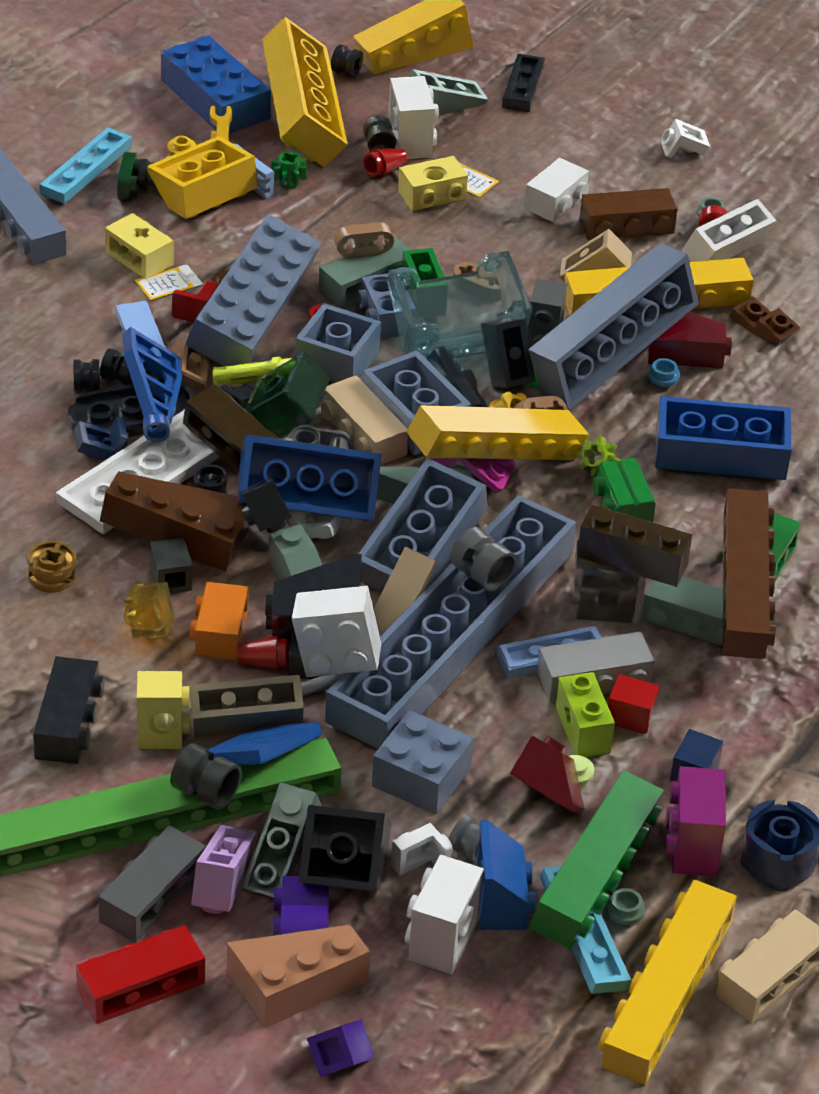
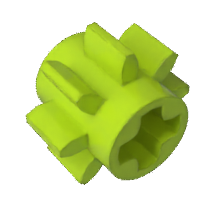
M598 436L596 442L585 439L586 446L582 451L577 452V455L581 456L584 462L579 468L584 471L591 469V476L593 477L597 476L598 465L601 462L620 461L613 452L618 446L614 443L606 445V438ZM602 453V458L595 461V456Z

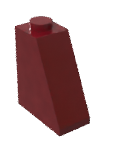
M688 312L647 346L648 364H653L654 361L664 358L674 361L679 366L723 368L725 356L731 355L732 337H726V324Z

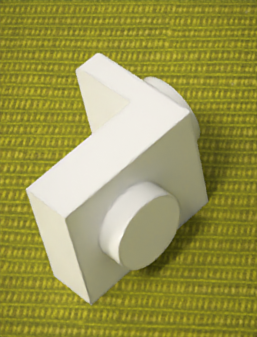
M288 510L291 518H289L290 524L292 526L301 524L309 538L328 539L333 537L345 520L343 517Z
M428 823L412 832H406L393 840L391 867L400 876L429 861H432L435 865L440 854L451 858L453 853L452 844L446 835L440 834L431 823Z

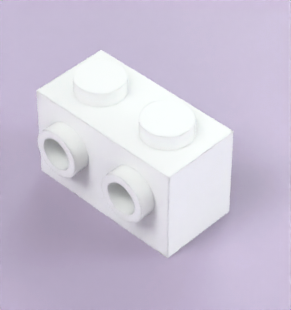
M558 158L526 184L524 209L552 222L556 221L560 216L568 213L571 207L581 200L582 194H588L589 171L562 158Z

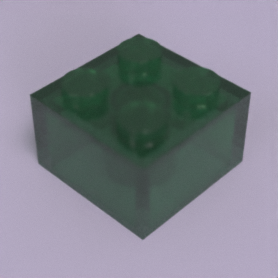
M304 351L259 377L244 409L254 415L257 421L267 430L274 433L279 439H284L294 428L300 425L307 426L317 416L316 409L326 396L325 389L330 377Z

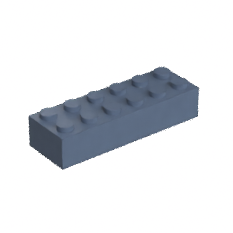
M267 214L196 318L185 345L223 366L249 363L308 273L322 243L282 220Z
M659 243L528 349L541 396H558L564 401L567 409L570 411L696 307L699 302L688 254Z

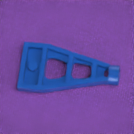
M129 327L122 334L123 351L144 416L143 433L147 440L161 442L170 435V424L182 381L180 356L134 328ZM144 368L151 371L155 377L164 379V384L146 374ZM152 394L163 400V403L154 399L152 397ZM153 425H158V428L155 429V428H152L151 426H153Z

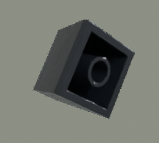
M353 554L275 581L273 595L266 594V630H272V636L280 635V638H288L290 642L291 631L294 628L292 614L297 593L360 587L362 554Z
M308 805L298 882L376 892L387 862L391 821L385 813Z

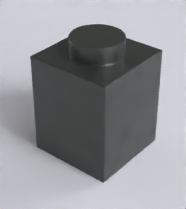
M185 538L150 542V566L158 595L192 591V562Z

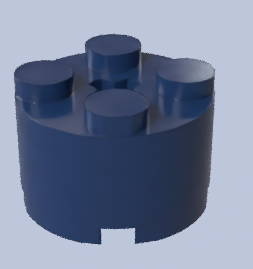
M770 800L754 807L749 813L741 850V865L755 878L769 884L772 889L777 891H786L792 885L799 884L808 879L815 870L819 853V819L816 814L806 806L794 801H788L787 805L775 804V800Z

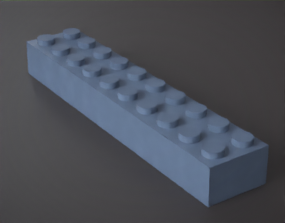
M518 495L484 530V532L495 539L496 543L502 544L516 555L517 565L510 579L498 590L490 592L476 583L471 576L464 574L451 563L380 636L381 651L378 670L344 673L326 691L325 723L379 749L409 710L422 715L573 553L577 522Z

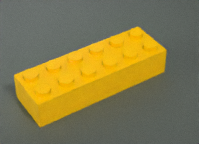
M284 17L262 39L280 138L287 146H294L300 150L310 162L315 161L325 167L348 145L327 47Z

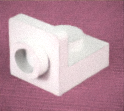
M677 119L674 120L670 128L664 131L661 138L665 156L669 158L674 156L679 147L689 153L696 152L701 155H705L710 148L704 130Z

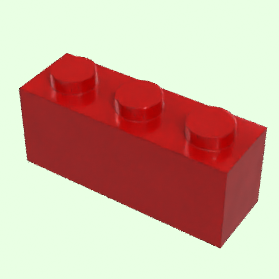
M186 925L172 930L163 931L140 942L127 944L121 949L99 957H92L83 963L77 964V991L96 1024L205 984V956Z

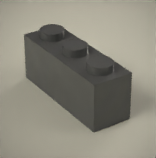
M168 826L159 836H155L149 841L146 849L135 860L132 859L125 865L122 873L112 883H107L101 889L97 898L99 922L137 943L194 884L196 862L206 848V845Z

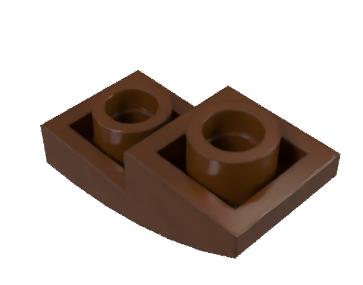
M754 296L735 306L729 315L735 322L752 334L776 344H780L799 332L801 328L780 308L770 312Z

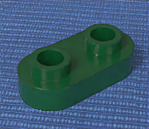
M124 152L117 183V197L121 200H131L132 194L137 195L138 175L141 159H137V153Z

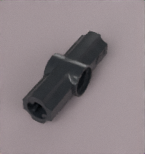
M445 346L434 348L433 352L426 356V360L471 403V407L488 408L477 391L474 373L471 369L464 370L452 351H448Z

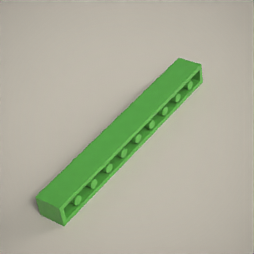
M325 737L312 740L263 764L241 766L242 775L238 789L228 805L220 810L201 802L197 795H187L173 788L170 783L171 774L2 814L0 815V876L151 840L153 837L159 836L168 826L184 832L270 811L280 782L316 792L318 798L340 794L341 766Z

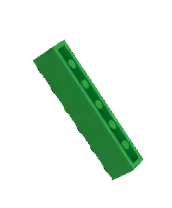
M623 770L540 899L529 926L530 929L570 950L579 936L584 939L587 937L596 919L592 914L595 913L600 916L610 896L606 893L607 890L614 893L624 873L620 869L628 870L637 853L634 846L641 849L651 829L647 825L649 824L653 827L656 825L664 808L658 804L664 791L663 789Z

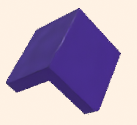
M362 1019L307 1038L320 1077L374 1058Z

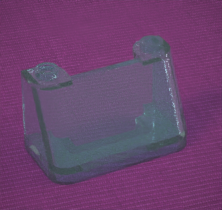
M509 251L492 252L484 255L477 265L476 272L419 281L417 271L410 267H399L389 270L387 283L403 355L418 351L426 359V356L430 355L434 348L445 346L448 351H452L456 359L486 355L481 323L506 317L525 318L526 330H528L532 306Z

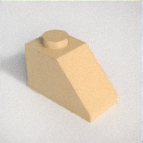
M608 229L562 258L560 278L563 281L565 280V272L631 267L632 252Z

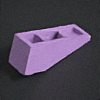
M220 825L196 862L191 905L202 907L203 911L213 914L223 913L224 911L229 912L243 882L256 842L257 831Z

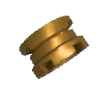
M50 540L40 542L29 550L27 578L35 589L43 592H57L70 587L75 581L76 553L68 544Z

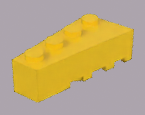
M424 0L353 36L355 48L363 52V64L374 75L474 47L466 5L462 0Z

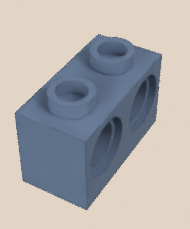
M394 272L362 277V290L357 292L358 304L361 309H365L366 317L381 321L380 339L414 334L416 309L399 273Z

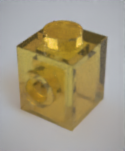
M167 582L136 584L124 600V620L126 625H130L133 638L158 640L167 636L176 621Z

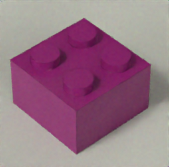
M680 766L678 782L671 781L669 804H674V807H667L665 829H669L672 835L667 834L665 857L672 858V873L717 877L726 829L725 770Z

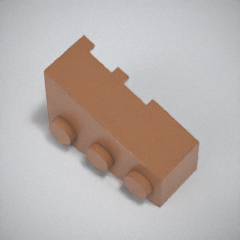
M351 925L227 942V974L265 1028L367 983L369 980L370 950Z

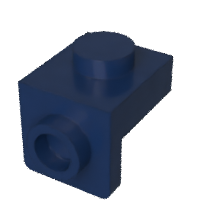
M116 417L110 429L79 421L74 429L77 452L89 457L107 460L126 448L129 440L124 418Z

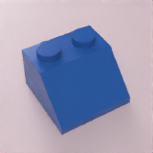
M480 820L476 866L484 868L479 916L480 930H527L528 914L535 913V892L528 891L527 886L532 885V862H525L523 845L488 820Z

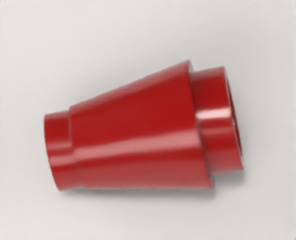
M402 148L372 149L364 156L363 166L369 176L381 178L407 163V154Z
M280 635L238 643V664L281 670V667H289V639L280 638Z

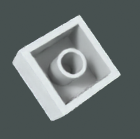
M425 76L390 78L388 119L392 124L393 133L396 137L395 148L404 149L407 159L432 158V148L437 145V130L434 128V122L439 120L438 104H433V88L428 87Z
M368 586L296 594L292 622L306 677L378 670L381 640Z
M440 854L433 869L429 867L426 869L421 882L422 891L419 896H412L407 908L406 916L411 918L405 935V943L409 944V961L451 975L453 974L479 921L484 868Z

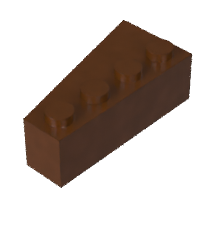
M118 471L105 492L100 516L101 522L151 542L184 537L191 558L223 571H227L250 529L241 510L242 507L247 505L238 503V496Z

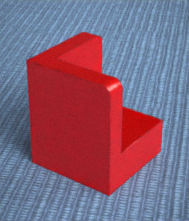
M206 281L198 295L177 289L174 290L172 293V317L194 323L219 286V283Z
M619 674L608 701V708L614 719L615 726L647 734L650 727L652 709L659 694V685Z

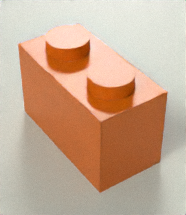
M214 582L206 583L204 595H198L196 600L195 616H198V620L192 619L190 625L189 640L195 641V656L237 660V645L242 641L248 614V586Z

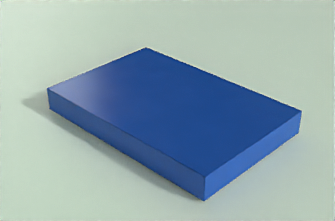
M319 722L259 726L207 750L213 753L215 758L222 756L239 766L259 765L318 738L322 733Z

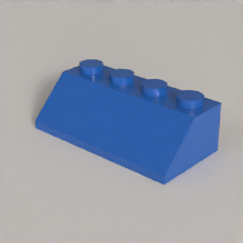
M247 435L243 440L238 503L246 504L240 491L272 477L288 510L373 522L382 454Z

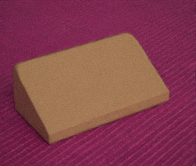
M183 332L171 349V352L180 356L182 371L180 386L183 387V384L190 388L205 389L208 379L209 358L185 345L189 334Z

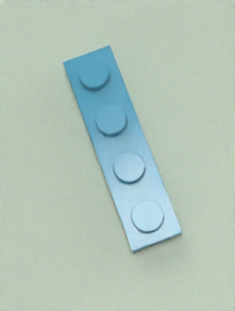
M107 127L40 183V194L65 204L132 147V136Z
M562 866L543 868L540 880L545 891ZM593 913L592 916L596 918L585 939L580 936L571 948L591 994L627 991L631 978L602 915L600 914L599 916Z

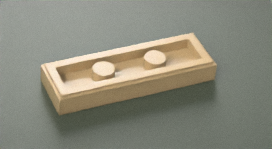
M407 547L404 548L373 609L379 636L425 591L438 565L435 560Z

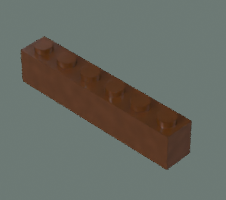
M727 488L723 512L722 656L765 659L767 646H774L776 625L770 624V621L774 620L775 600H770L769 597L774 595L775 576H770L769 573H773L775 552H769V549H773L775 530L769 529V526H773L774 506H768V492Z

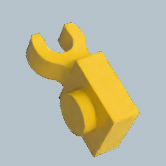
M211 106L210 121L217 127V131H211V139L220 136L229 141V125L232 120V109L230 106H227L224 116L216 115L215 106Z

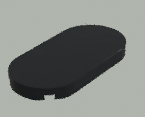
M158 379V381L164 384V379ZM133 384L86 392L75 399L76 403L70 404L68 408V423L73 432L79 421L110 429L116 417L124 418L126 432H128L129 437L144 434V416ZM183 384V387L180 386L173 417L185 410L187 400L196 396L194 391L185 384ZM152 394V397L154 399L163 403V400ZM153 425V426H151V427H152V428H157L158 425Z

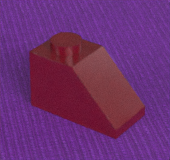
M532 735L509 774L570 811L582 815L585 808L574 759L563 753L566 746L548 735L544 741Z

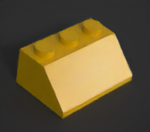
M220 136L147 166L148 173L167 207L185 219L196 217L205 210L219 207L228 200L244 196L247 192L258 188L255 156Z

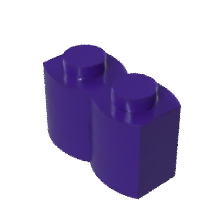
M283 876L282 888H274V911H281V917H273V936L328 928L329 886L299 883V876Z

